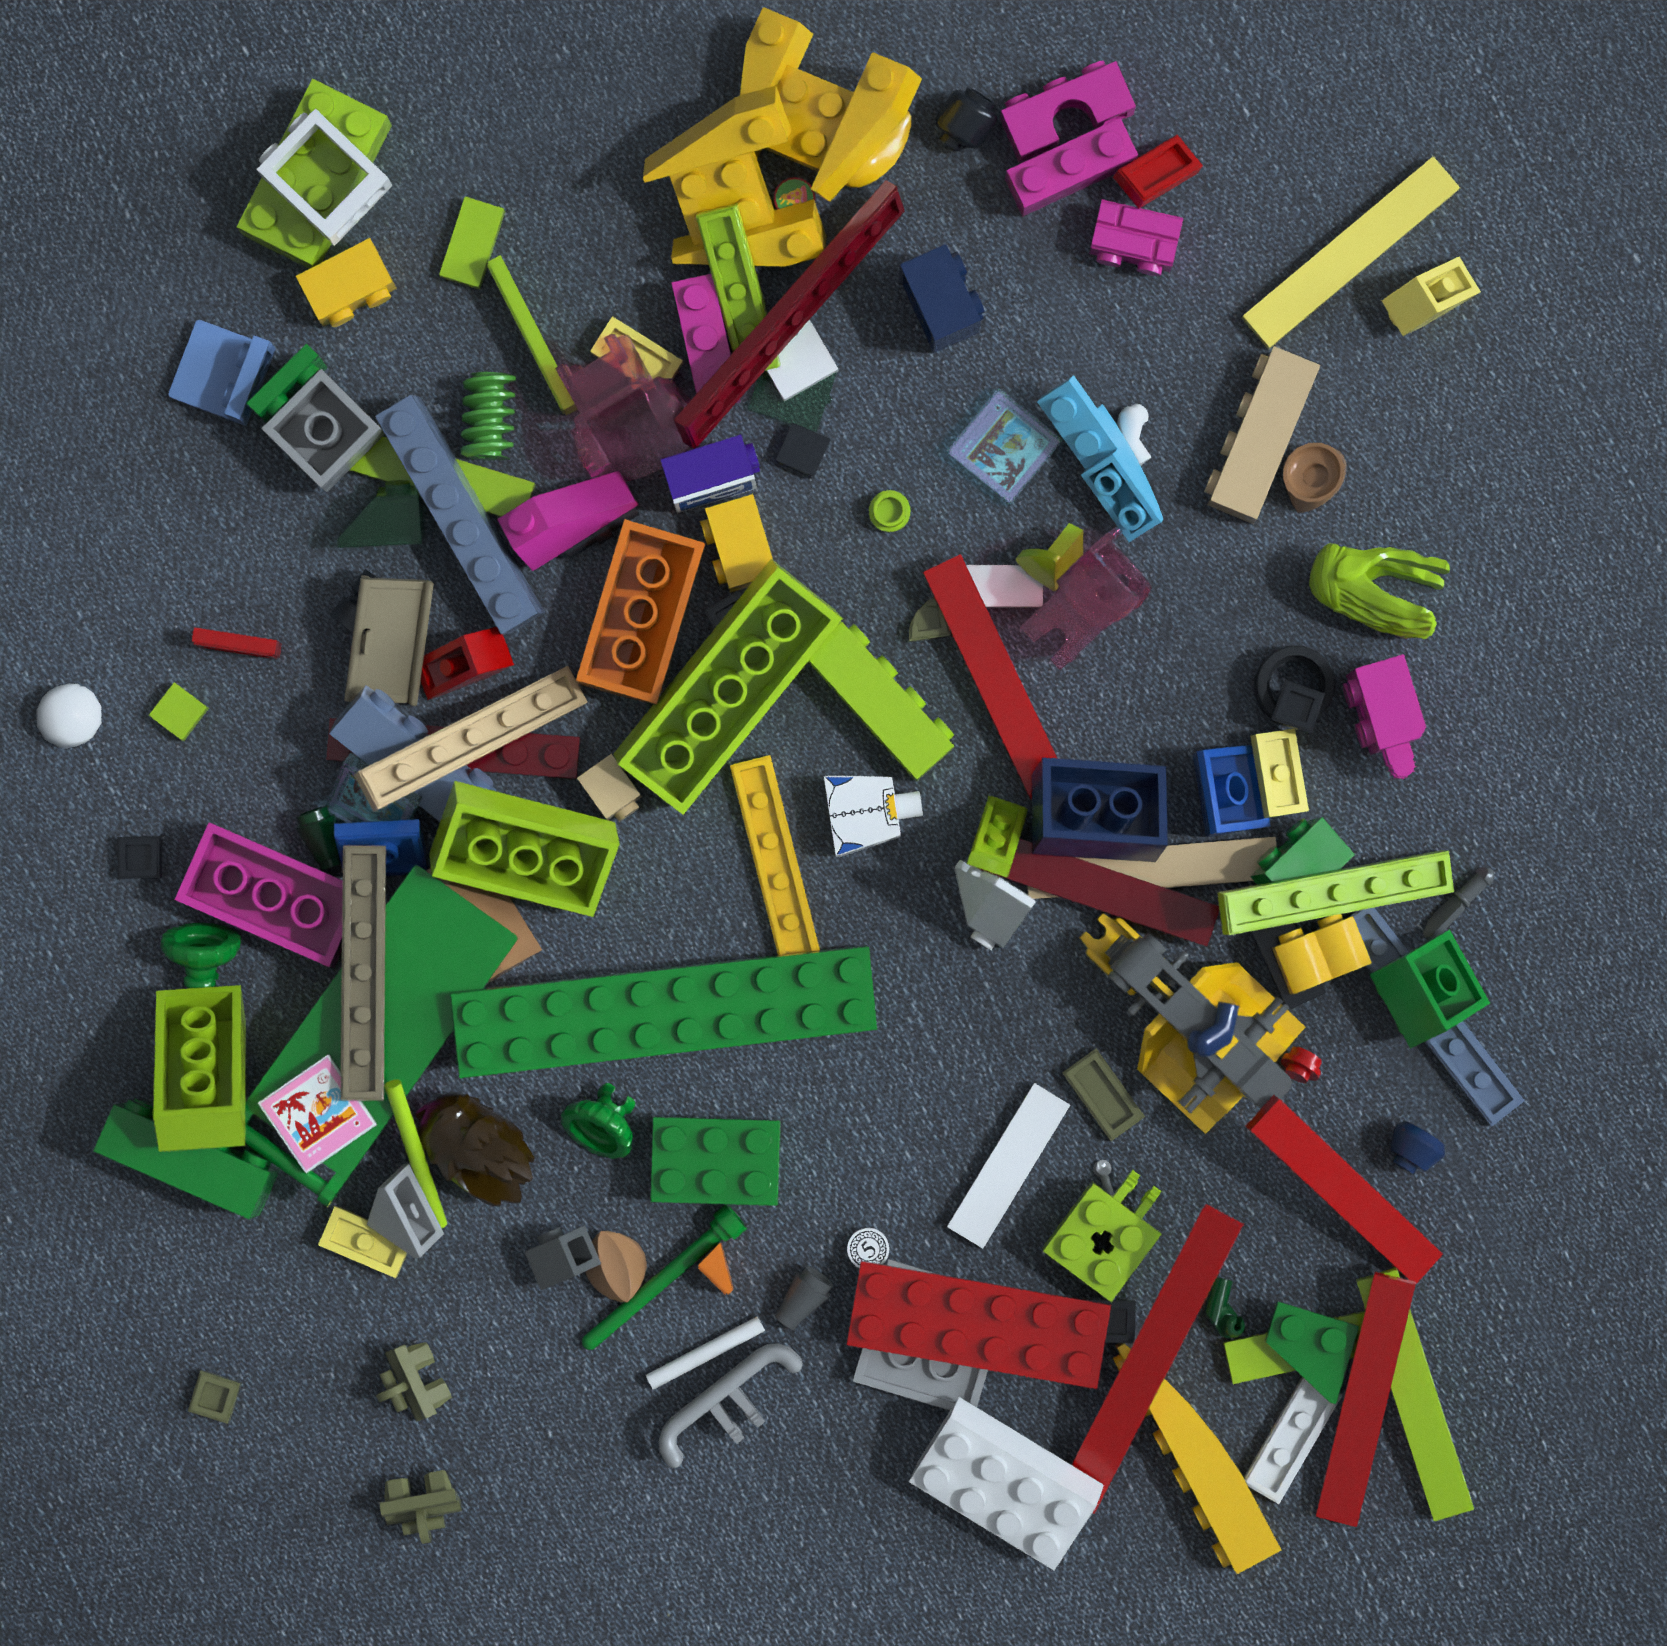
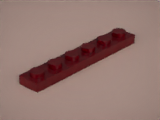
M330 718L326 760L349 762L352 755L359 758L329 734L334 721L337 719ZM425 725L428 735L445 728L442 726ZM528 733L467 764V766L472 770L478 768L484 773L577 780L581 738Z

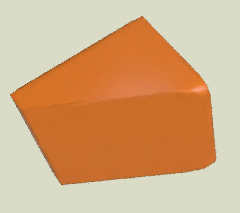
M720 1242L699 1263L698 1269L725 1295H729L734 1288L723 1246Z

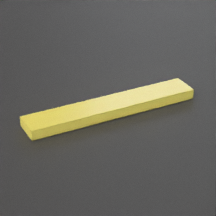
M1433 156L1245 313L1242 319L1267 349H1270L1454 195L1460 187Z

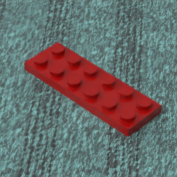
M861 1261L847 1345L1097 1389L1111 1304Z

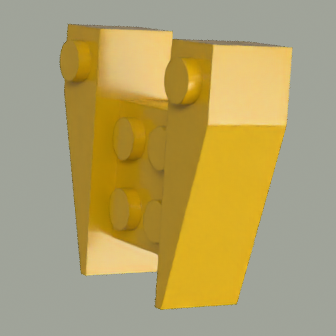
M763 7L745 47L740 96L777 86L789 122L788 142L764 149L817 171L818 174L811 190L823 199L831 202L905 118L922 78L908 66L874 52L871 53L854 92L799 70L798 67L813 33L800 22ZM762 149L754 151L757 159Z
M776 85L733 98L645 159L644 183L670 176L690 235L673 239L671 255L673 264L709 265L696 214L738 203L754 266L786 267L817 258L826 248V233L815 200L812 199L774 210L754 152L788 142L789 122Z

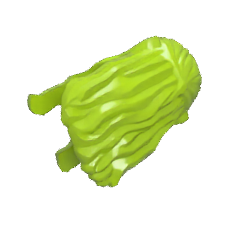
M1329 543L1320 549L1315 557L1310 572L1309 587L1320 603L1334 612L1341 613L1379 632L1392 634L1404 639H1427L1429 636H1432L1437 625L1433 612L1388 594L1374 584L1372 580L1390 575L1398 579L1410 580L1440 590L1444 587V580L1439 575L1430 571L1447 574L1450 571V565L1446 560L1436 557L1427 558L1413 550H1402L1392 547L1358 550Z

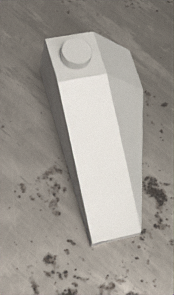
M959 860L954 869L966 923L969 928L974 930L971 938L991 951L995 944L1004 948L1036 901L1001 878L986 871L982 872L977 867L970 866L964 861Z

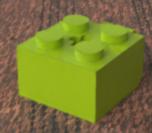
M1134 1170L1127 1175L1112 1196L1092 1181L1042 1247L1043 1252L1110 1302H1112L1162 1235L1157 1229L1142 1219L1160 1195L1161 1191L1153 1186L1151 1189H1148L1134 1211H1131L1121 1203L1138 1183L1140 1175ZM1104 1230L1110 1232L1109 1241L1112 1246L1107 1251L1103 1248L1100 1252L1094 1251L1095 1243L1091 1239L1092 1235L1095 1232L1102 1235Z

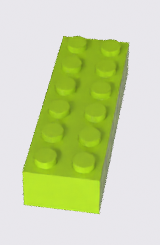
M771 559L660 695L657 705H652L613 753L617 764L684 815L843 618L834 608Z

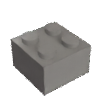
M322 369L261 428L326 492L385 435L384 431Z

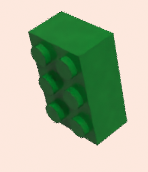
M653 1117L651 1202L778 1206L781 1120Z

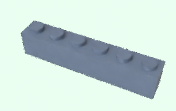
M409 395L376 415L377 421L500 633L511 634L545 614L421 397Z

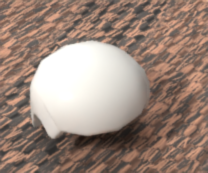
M65 684L51 689L42 697L36 710L37 727L46 741L59 748L67 749L88 742L93 738L101 725L100 703L92 691L79 684Z

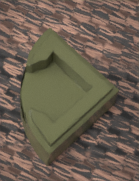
M934 597L924 603L915 613L909 628V643L951 636Z

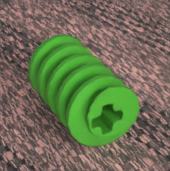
M498 372L471 373L475 377L463 381V388L474 394L462 398V403L473 410L464 413L462 421L473 427L461 431V437L472 444L463 446L461 448V455L475 460H510V458L502 455V450L514 447V443L503 439L502 434L514 431V426L503 422V417L515 414V410L503 405V401L515 398L516 393L504 389V384L516 381V376Z

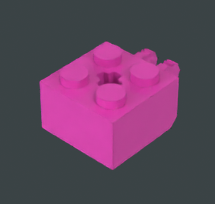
M1402 654L1355 668L1346 675L1348 681L1342 684L1349 708L1356 707L1360 721L1355 724V731L1361 748L1368 747L1370 755L1381 752L1385 766L1388 767L1387 772L1390 773L1389 776H1393V779L1403 780L1412 772H1415L1414 768L1416 766L1414 765V755L1410 743L1421 738L1426 725L1405 656Z

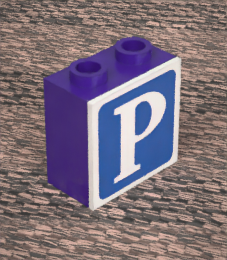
M741 434L661 459L677 513L757 489L754 477L755 473L760 472L757 455L753 443L744 445Z

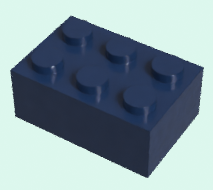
M1042 757L1032 774V854L1156 862L1168 846L1166 766Z

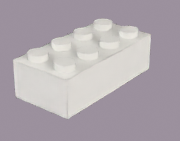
M960 1397L918 1460L909 1480V1483L1052 1570L1056 1569L1096 1508L1104 1486L1102 1483Z

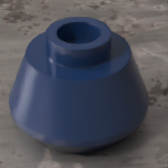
M1407 1121L1395 1125L1390 1151L1396 1155L1392 1162L1414 1175L1417 1169L1426 1172L1444 1158L1445 1146L1434 1136Z

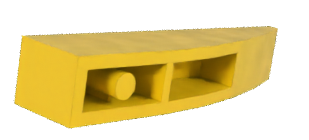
M1125 1343L1115 1345L1119 1355L1113 1357V1360L1119 1371L1131 1350ZM1164 1379L1145 1417L1152 1415L1159 1430L1152 1434L1163 1455L1171 1452L1179 1467L1172 1470L1183 1493L1191 1490L1199 1505L1193 1507L1192 1510L1203 1531L1210 1527L1213 1530L1218 1543L1212 1545V1548L1222 1567L1225 1568L1231 1565L1235 1573L1238 1574L1282 1551L1242 1474L1218 1438L1192 1406Z

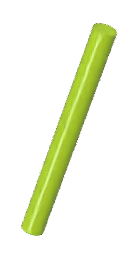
M397 1079L391 1080L384 1087L412 1171L441 1228H444L447 1225V1220L401 1081Z

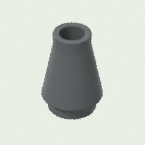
M808 1265L805 1266L802 1272L796 1271L783 1302L775 1313V1317L786 1327L795 1330L807 1316L830 1297L829 1291L833 1287L832 1282L820 1271Z

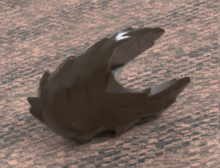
M460 1092L435 1093L430 1101L416 1112V1117L420 1120L417 1132L423 1149H426L430 1162L438 1165L447 1181L452 1180L466 1193L488 1205L499 1207L501 1202L520 1203L522 1194L519 1184L524 1185L525 1182H530L533 1179L529 1162L533 1163L535 1157L523 1140L524 1137L521 1130L511 1121L494 1112L493 1108L481 1104L479 1098Z

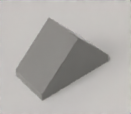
M401 1165L378 1188L367 1225L413 1258H420L444 1232L410 1165Z

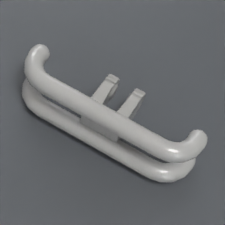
M780 1343L766 1344L755 1350L667 1421L659 1437V1452L664 1462L670 1468H677L682 1464L684 1457L677 1445V1436L709 1410L736 1444L744 1439L742 1430L731 1420L720 1401L729 1395L745 1412V1416L752 1424H755L757 1427L761 1426L765 1420L739 1386L772 1362L782 1364L790 1373H798L803 1364L801 1357L792 1348Z

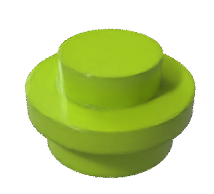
M887 490L880 492L872 499L869 506V517L877 529L884 532H896L902 529L909 521L911 513L910 504L901 493Z

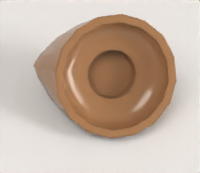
M1307 443L1296 448L1288 456L1283 467V481L1297 513L1307 512L1325 504L1339 491L1346 475V461L1343 454L1323 443Z
M600 1231L592 1240L601 1264L586 1271V1276L591 1285L602 1295L615 1301L628 1302L639 1290L644 1280L647 1269L645 1253L639 1243L629 1236L611 1231Z

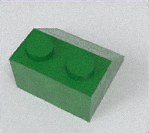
M1450 929L1369 974L1378 994L1383 998L1396 1022L1399 1032L1404 1036L1410 1049L1448 1031L1490 1004Z

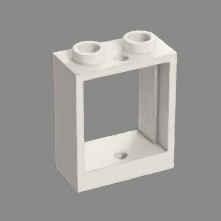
M314 109L309 115L303 113L295 119L288 129L291 134L280 145L274 143L266 149L259 159L261 165L257 168V171L267 183L335 246L392 187V184L379 168L319 111ZM318 129L367 174L363 181L326 219L319 215L276 174Z

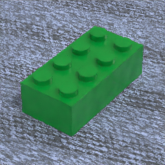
M137 1098L134 1101L128 1099L125 1103L113 1105L93 1150L94 1152L244 1218L252 1219L261 1215L280 1168L271 1165L270 1161L253 1149H250V1151L245 1150L244 1153L233 1147L159 1152L153 1118L154 1105Z

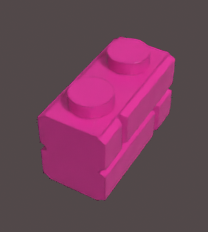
M1101 200L1089 254L1097 255L1096 262L1103 265L1120 267L1123 261L1138 265L1137 271L1140 273L1161 276L1162 270L1171 271L1183 218Z

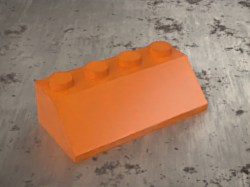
M624 519L576 678L578 684L617 696L657 705L705 547L704 542Z

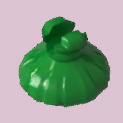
M206 922L176 926L168 929L161 937V949L165 956L172 962L185 967L186 976L183 979L184 985L187 988L216 986L215 979L219 980V974L216 971L217 967L231 961L237 955L241 946V936L228 926Z
M605 1083L598 1089L596 1101L584 1100L569 1104L561 1113V1125L574 1142L583 1146L584 1149L592 1154L610 1159L624 1158L632 1149L633 1138L632 1131L624 1116L632 1112L635 1107V1101L627 1096L617 1106L611 1100V1094L615 1091V1086Z

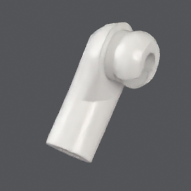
M1134 404L1125 407L1120 412L1117 426L1141 466L1151 458V455L1139 440L1142 425L1148 421L1149 416L1144 406Z

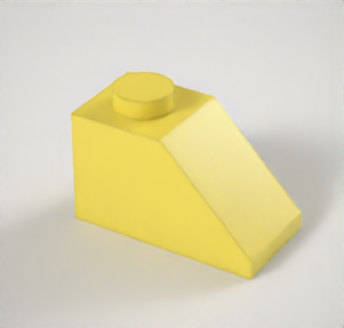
M1457 257L1416 276L1381 301L1388 311L1390 320L1398 327L1402 336L1427 325L1480 293V290L1460 257Z

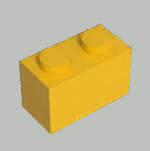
M370 238L296 276L316 317L323 327L331 324L332 327H337L348 322L354 317L353 311L366 304L369 308L377 307L391 298L390 292L397 289Z
M753 494L705 508L708 519L700 521L707 545L715 543L720 559L712 561L719 585L727 583L730 593L749 587L771 559L773 560Z

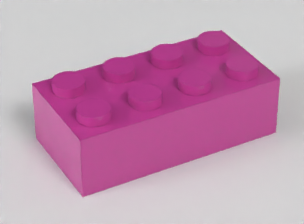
M208 823L175 900L325 966L335 968L342 953L343 880L218 825Z

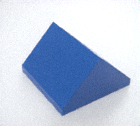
M1252 745L1200 750L1193 754L1206 837L1271 827L1270 819L1264 818Z

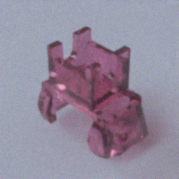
M610 334L604 338L610 349L609 353L584 368L581 365L574 364L568 367L567 364H561L555 369L580 412L578 416L573 418L576 428L570 432L574 437L576 451L584 470L590 477H600L619 471L625 481L629 482L646 477L662 469L661 459L686 452L690 449V446L683 443L674 419L691 400L676 385L673 378L658 376L652 379L629 335H621L617 338L615 334Z
M1118 527L1113 528L1095 542L1056 580L1060 589L1020 626L1033 642H1036L1054 628H1059L1065 633V644L1050 659L1059 670L1075 660L1114 622L1121 620L1142 606L1152 590L1151 584L1114 544L1123 535V532ZM1118 574H1124L1128 577V587L1117 577Z

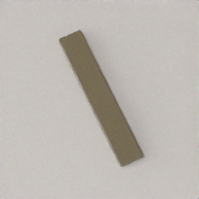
M343 846L341 1101H384L386 846Z

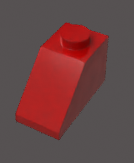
M497 627L463 635L424 655L420 681L427 700H431L487 679L513 666L514 663L503 634L500 633Z

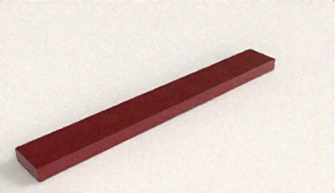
M887 180L882 183L677 415L674 422L683 443L693 449L700 445L905 212L896 185Z

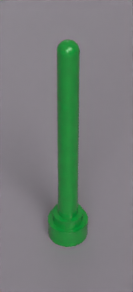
M724 1204L713 1214L715 1219L709 1223L711 1228L640 1287L631 1300L623 1302L584 1335L582 1346L587 1350L595 1349L721 1240L727 1242L730 1238L735 1240L748 1228L728 1204Z

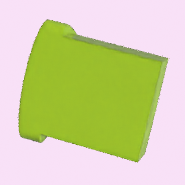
M1069 523L1048 550H1022L1017 556L1016 562L1035 580L1056 591L1083 556V529Z

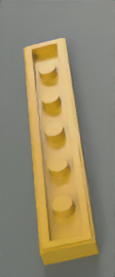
M768 755L730 765L778 955L819 951L820 948L771 756Z

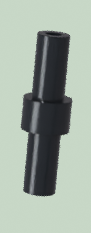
M634 507L566 550V555L571 559L596 542L600 545L614 536L612 532L623 525L624 519L631 521L640 515L638 510Z

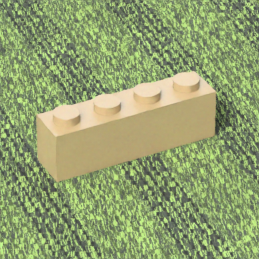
M1275 346L1269 356L1260 355L1252 377L1259 381L1253 395L1245 392L1236 413L1237 416L1243 418L1237 433L1229 430L1220 454L1227 456L1221 471L1213 469L1204 490L1205 493L1211 495L1208 506L1249 523H1255L1320 368L1319 364Z

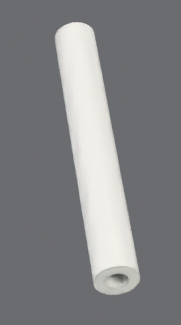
M758 1316L646 1374L647 1380L654 1390L764 1332L765 1329Z

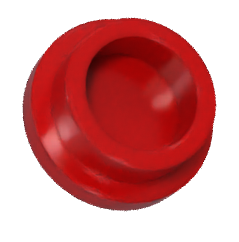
M1292 1047L1290 1052L1285 1053L1281 1059L1282 1065L1286 1068L1284 1072L1297 1082L1317 1081L1321 1075L1319 1069L1322 1064L1321 1059L1306 1049Z

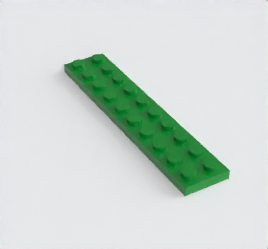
M867 945L450 992L459 1078L877 1030L870 949Z

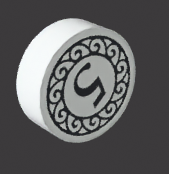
M862 1228L856 1231L848 1242L847 1252L849 1259L858 1268H860L861 1261L884 1264L889 1255L887 1238L882 1232L874 1228Z

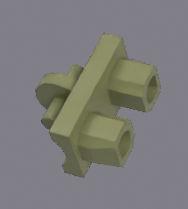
M426 1342L406 1347L404 1344L385 1353L393 1373L390 1369L380 1374L386 1390L376 1394L379 1403L390 1398L398 1413L408 1408L405 1402L406 1399L417 1422L437 1414L435 1409L452 1398L442 1378L424 1386L418 1374V1370L435 1362Z
M445 1470L430 1472L424 1475L427 1494L413 1497L411 1496L410 1482L407 1478L386 1481L385 1502L379 1503L381 1516L385 1517L386 1524L402 1523L403 1535L419 1533L422 1544L431 1543V1530L445 1528L443 1515L462 1511L460 1498L455 1489H453Z

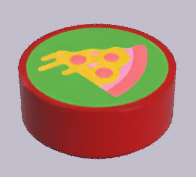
M798 177L783 180L777 186L774 193L776 210L808 200H815V192L811 190L812 186L806 180Z

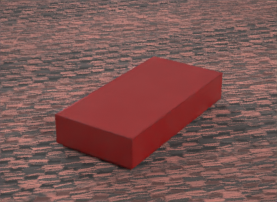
M1175 135L1118 169L1113 178L1138 209L1198 174L1203 165L1182 139Z
M194 627L192 642L199 648L276 660L280 658L282 643L277 640Z

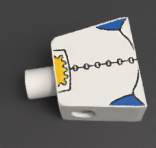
M824 777L836 857H842L901 837L899 819L923 816L920 792L895 795L892 777Z

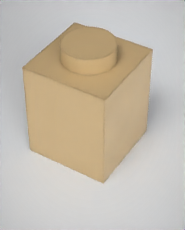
M612 754L577 778L607 820L616 817L620 822L639 809L636 801L642 796L621 766L617 764Z

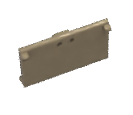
M361 576L344 701L351 702L363 687L367 685L373 691L379 689L385 692L394 703H408L412 707L417 705L434 586L432 581Z

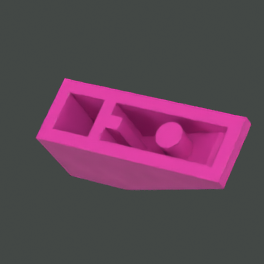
M616 471L534 496L497 520L513 550L534 571L630 511L638 503L622 474Z

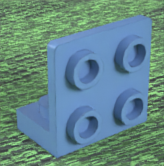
M197 320L169 390V397L247 426L252 413V408L247 402L261 389L276 348L270 341L253 336V339L205 321Z

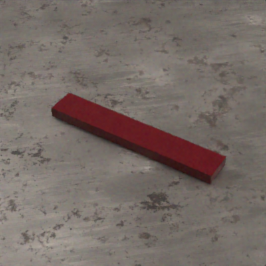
M1020 838L1007 878L986 871L990 874L1205 947L1208 946L1220 910L1217 905L1076 857L1032 854V842Z

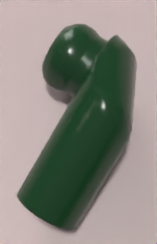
M1217 1277L1208 1293L1205 1316L1218 1334L1225 1338H1236L1243 1333L1245 1323L1242 1317L1238 1316L1228 1303L1233 1281Z

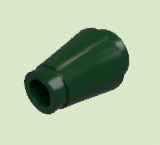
M321 806L296 816L299 826L295 829L316 863H318L320 870L341 864L334 837V824H337L335 814H330L328 806Z

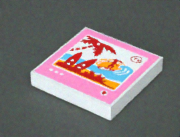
M330 1055L325 1056L258 1103L305 1173L310 1172L378 1125L362 1101H341V1070Z

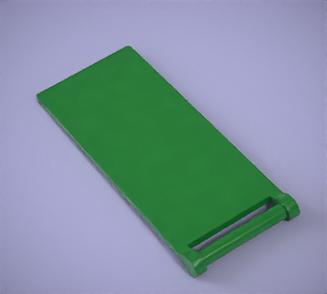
M420 866L412 868L387 903L385 920L384 1085L391 1080H400L405 1096L409 1094L453 1032L450 992L483 989L518 940L516 934L440 880L432 877L430 873ZM342 968L245 1102V1144L318 1196L317 1201L326 1207L335 1199L347 1179L394 1115L385 1087L384 1101H362L378 1125L323 1162V1164L336 1172L329 1182L312 1170L305 1173L294 1157L247 1124L253 1114H255L274 1128L258 1103L325 1056L330 1055L341 1070Z

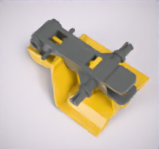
M1101 913L1096 920L1103 925L1104 935L1100 939H1094L1086 931L1081 934L1079 938L1086 946L1085 953L1091 961L1108 975V978L1124 993H1128L1131 996L1137 993L1140 996L1128 1009V1014L1135 1015L1146 1002L1159 1013L1144 1030L1137 1070L1202 1132L1206 1134L1242 1097L1248 1098L1254 1105L1262 1108L1273 1095L1281 1100L1290 1090L1292 1085L1291 1078L1275 1062L1306 1027L1288 1011L1290 1008L1285 1003H1282L1283 1001L1276 996L1274 998L1238 962L1202 967L1188 981L1177 971L1188 958L1186 951L1181 952L1170 964L1162 957L1166 948L1150 933H1147L1142 938L1122 918L1113 920L1104 913ZM1161 970L1171 978L1168 982L1171 987L1176 983L1180 986L1175 993L1157 977ZM1148 984H1151L1158 991L1155 996L1146 988ZM1163 997L1167 999L1165 1004L1160 1002ZM1218 1002L1239 1006L1234 1034L1230 1044L1212 1056L1201 1057L1198 1053H1192L1188 1049L1187 1039L1192 1031L1203 1032L1214 1025Z

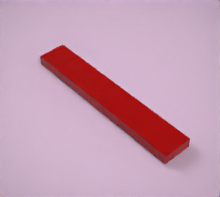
M960 554L922 573L1029 799H1032V774L1042 757L1057 758Z
M1275 1095L1267 1101L1245 1126L1394 1267H1397V1270L1408 1280L1414 1281L1417 1284L1443 1255L1441 1251Z
M1374 1272L1316 1517L1354 1527L1358 1525L1416 1286L1414 1281Z

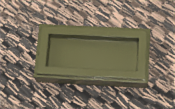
M1096 1048L1062 1072L1110 1141L1145 1117Z

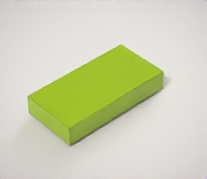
M466 196L464 197L439 274L441 278L480 290L505 209Z

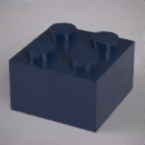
M947 244L900 264V282L933 354L978 334L981 320L984 319L982 313H985L976 290L968 292L964 284L967 271L959 253L956 251L951 254Z

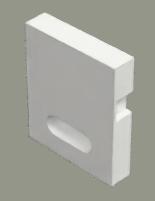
M809 320L779 354L780 367L766 370L785 402L838 372V367Z

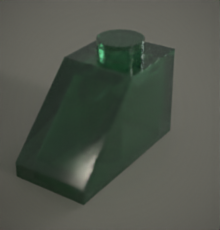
M393 480L386 482L385 487H379L340 530L337 538L338 548L422 544L424 537L422 496L416 486H411L408 480Z

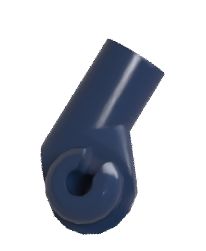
M1218 1002L1214 1025L1203 1032L1192 1031L1187 1039L1188 1049L1192 1053H1198L1201 1057L1212 1056L1230 1044L1234 1034L1239 1006Z

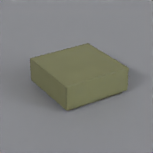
M201 1370L188 1412L223 1423H230L242 1382Z

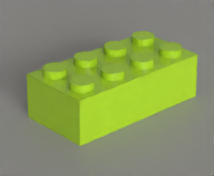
M312 78L279 145L291 134L288 129L296 118L303 113L309 115L316 109L373 163L392 127L388 116ZM320 129L276 172L324 219L335 210L367 175ZM261 178L237 225L238 230L243 236L309 269L322 263L332 243L269 183Z
M454 781L429 857L432 877L594 917L620 844L616 824L613 821Z
M241 985L156 991L153 1118L159 1152L245 1146L246 1018Z

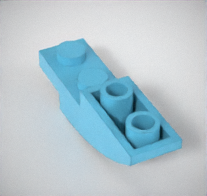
M1074 375L1041 396L1037 403L1085 468L1081 474L1082 478L1128 542L1161 523L1163 516L1151 486L1132 449L1104 405L1096 407Z

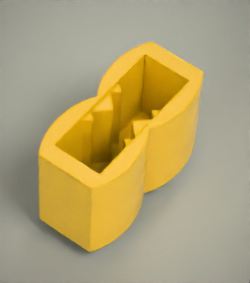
M1342 914L1328 916L1317 921L1320 928L1304 935L1300 927L1278 936L1281 944L1272 947L1290 995L1372 963L1353 916L1343 919Z

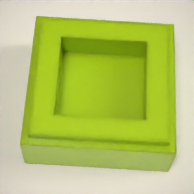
M174 682L149 716L179 739L185 741L209 708Z

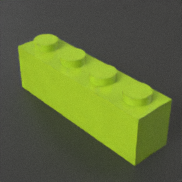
M841 621L810 658L808 663L917 782L954 749V745L950 742L954 734L939 717L932 721L922 711L926 703L911 686L903 690L894 680L898 672L883 655L875 659L865 648L870 641L855 624L847 628Z

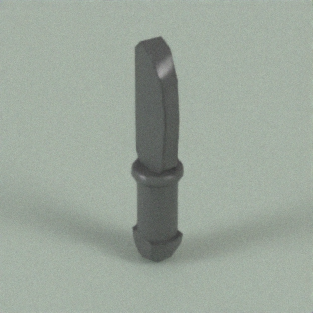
M1481 867L1475 871L1476 874L1459 891L1454 892L1455 896H1452L1433 914L1423 932L1427 941L1442 934L1465 910V907H1470L1471 902L1488 885L1491 886L1494 880V871L1491 868Z

